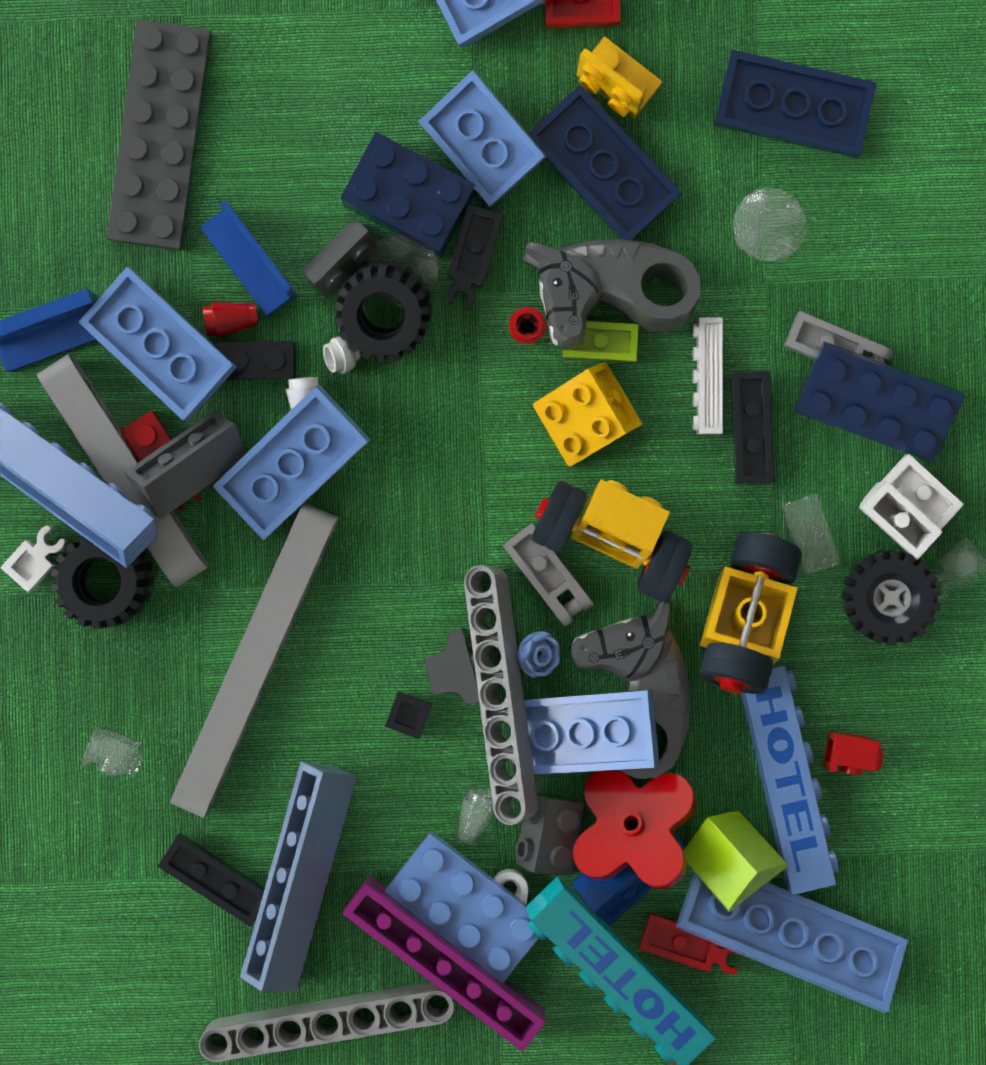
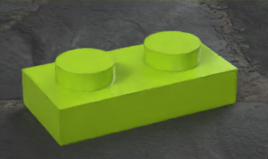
M586 321L583 344L569 350L562 349V358L636 363L639 324Z

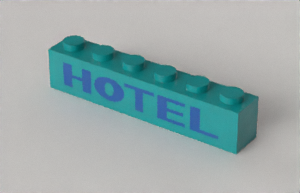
M558 876L525 907L531 920L528 926L542 941L548 937L556 945L553 950L565 964L569 966L573 962L581 969L579 976L592 990L599 987L606 994L604 997L606 1003L618 1015L624 1011L631 1018L629 1024L641 1038L645 1039L649 1036L656 1042L654 1045L655 1050L667 1063L674 1060L678 1065H689L716 1039L707 1023Z

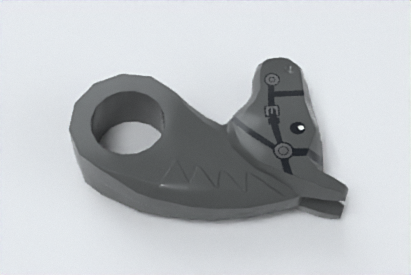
M605 239L585 241L559 249L538 243H527L524 251L526 253L523 261L538 270L539 292L549 336L552 343L563 350L577 348L583 344L587 317L593 312L600 301L613 305L634 323L639 324V326L649 332L669 333L686 324L695 311L700 298L701 277L693 263L681 254L653 243ZM654 278L670 280L681 291L682 300L671 306L656 305L646 298L642 291V285Z
M667 600L665 603L658 601L651 615L628 618L582 634L574 639L570 650L573 661L579 669L594 670L601 668L611 671L629 681L626 692L653 691L655 722L661 725L664 732V743L658 753L660 766L620 770L636 779L657 778L672 768L680 755L689 727V681L683 656L673 633L669 629L670 600Z

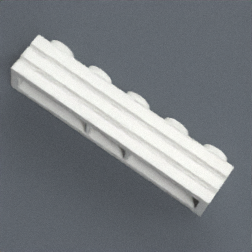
M699 318L697 324H693V338H697V347H693V361H697V370H693V384H697V393H693V407H697V416H693V430H697V435L723 434V318Z

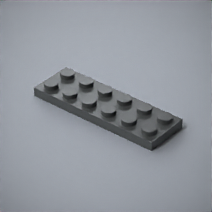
M136 20L106 237L109 241L177 251L183 250L212 40L210 29Z

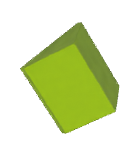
M739 810L707 817L684 849L687 864L729 912L787 868V863Z

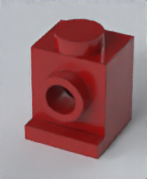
M829 730L822 766L829 771L837 772L838 765H841V772L862 776L864 770L876 771L881 769L884 752L880 748V741L872 737Z

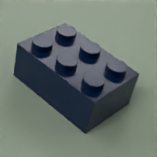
M375 132L340 198L344 207L442 258L465 215L467 205L471 204L476 190L474 183Z

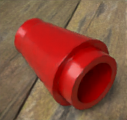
M211 302V306L202 307L207 336L216 335L218 339L258 325L255 303Z
M523 307L516 310L509 320L511 336L522 344H533L539 341L546 330L544 316L540 311L532 307ZM523 324H530L534 332L523 335L520 332V328Z

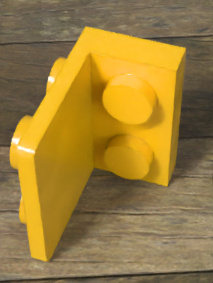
M605 36L592 52L585 48L579 57L576 74L580 77L579 83L590 93L596 94L599 92L609 100V107L622 117L628 115L634 120L663 82Z
M606 361L588 368L533 404L535 411L568 466L575 465L611 442L643 425Z

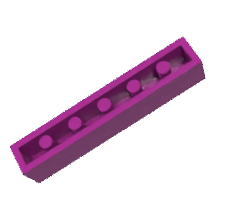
M368 875L347 902L343 915L523 1052L545 1024V1009L508 980L501 983L386 894V887L371 875Z

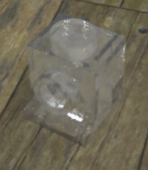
M104 726L99 727L93 731L80 765L87 768L96 763L99 765L97 768L99 771L114 777H118L119 774L125 775L126 773L136 775L144 758V755L139 753L143 742Z

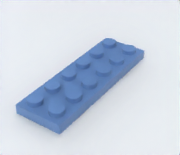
M695 872L693 873L676 928L882 1013L889 1012L908 943L907 939L800 895H792L790 891L768 882L729 912Z

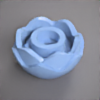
M534 632L526 636L520 643L517 652V659L521 669L533 678L547 676L559 664V644L547 632Z

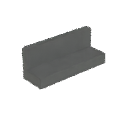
M214 410L128 469L125 474L129 482L146 496L155 515L163 518L227 473L247 451L235 424Z

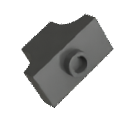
M460 628L449 631L446 648L440 653L424 658L433 696L453 692L460 695L466 701L467 706L479 703L473 653L469 652L464 630Z

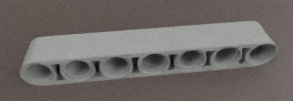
M67 354L37 374L39 381L107 485L109 483L116 485L125 494L127 500L136 506L138 504L145 506L154 515L157 537L147 548L168 580L177 588L207 569L208 563L175 511L173 510L165 517L159 518L155 515L146 496L129 482L125 472L139 463L140 460L75 358L71 354Z
M477 565L466 573L464 588L493 810L500 822L505 825H514L529 820L535 815L538 809V800L520 665L517 659L518 650L509 582L506 573L502 569L494 566ZM486 573L491 578V586L487 592L484 591L481 585L482 578ZM490 610L496 615V623L492 629L486 622V616ZM495 647L501 653V661L497 666L491 659V652ZM499 684L506 690V698L503 703L496 696V689ZM504 721L511 728V736L508 740L501 734V726ZM508 759L512 760L516 766L514 777L509 776L506 771ZM512 797L517 798L521 804L519 815L515 814L511 809Z
M432 982L221 1017L208 1024L200 1038L199 1050L206 1060L222 1062L438 1025L447 1022L454 1012L455 1000ZM440 995L447 1000L448 1004L442 1009H435L429 1004L428 1000L432 996ZM396 1002H405L410 1006L411 1011L406 1015H399L393 1011L392 1005ZM360 1008H367L373 1012L375 1017L370 1021H362L356 1016L355 1012ZM324 1014H330L336 1018L338 1024L332 1028L325 1027L320 1023L319 1017ZM294 1021L300 1026L301 1031L296 1034L288 1033L284 1029L283 1023ZM257 1027L263 1032L264 1038L254 1040L248 1036L246 1029ZM213 1033L223 1035L226 1038L227 1045H215L211 1041L210 1035Z

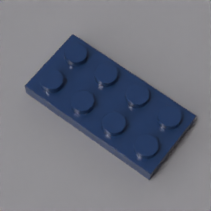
M732 50L729 56L714 126L858 158L861 154L877 83Z
M581 85L528 133L546 154L547 158L545 160L621 240L632 241L682 193Z
M823 341L796 402L795 412L934 463L965 399L964 392Z

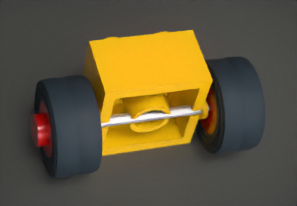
M601 479L587 500L580 518H578L587 493L567 482L559 480L550 498L543 497L534 515L539 521L531 540L559 553L571 531H573L570 538L635 569H638L643 563L645 566L640 575L637 590L657 601L665 603L672 595L676 586L683 584L690 569L687 563L693 548L691 541L679 537L670 531L665 530L661 534L670 512L663 509L662 504L653 498L645 496L640 498L629 493L627 487L613 480L606 482Z
M745 532L737 536L730 559L731 568L725 566L718 576L699 645L706 648L700 669V676L730 693L763 694L766 692L773 665L780 658L798 589L797 587L787 585L793 583L797 577L798 566L802 558V551L798 546L772 534Z

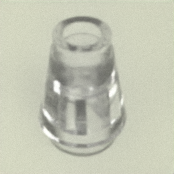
M472 786L469 792L463 795L456 835L460 841L476 845L494 816L490 790Z

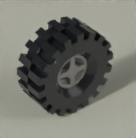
M880 550L875 554L865 555L859 563L855 562L850 568L852 569L850 575L845 576L843 581L845 588L844 591H841V599L844 601L843 610L853 627L872 641L877 643L883 642L887 645H896L898 642L906 644L912 642L911 638L924 635L926 633L924 629L928 624L930 626L934 624L936 620L933 618L934 613L939 611L941 603L938 602V596L941 595L940 587L936 586L935 580L937 578L934 573L929 571L928 566L923 561L914 559L915 556L896 550Z

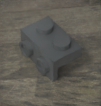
M351 221L302 269V274L327 298L335 289L342 285L345 279L361 263L369 258L379 245L359 221L357 223Z
M537 793L538 809L531 819L522 823L520 838L515 848V863L533 873L571 876L574 861L573 849L579 836L585 803L575 799L546 797Z

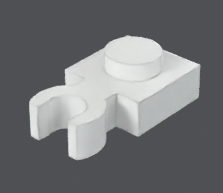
M52 525L44 526L38 532L35 545L30 540H25L0 567L27 592H32L49 574L52 568L56 566L49 556L52 553L63 551L68 545L69 541L66 538H61L54 546L48 542V535L54 530Z

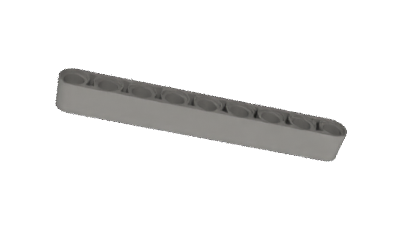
M306 502L300 508L171 798V804L202 818H205L209 813L334 533L339 517Z

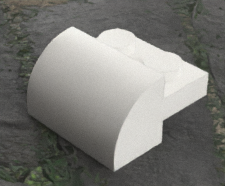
M906 454L881 482H877L862 500L859 509L909 555L915 556L914 559L918 560L943 532L941 529L964 504L910 454Z

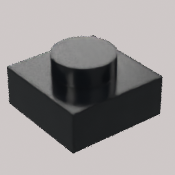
M398 690L385 727L420 739L433 703Z

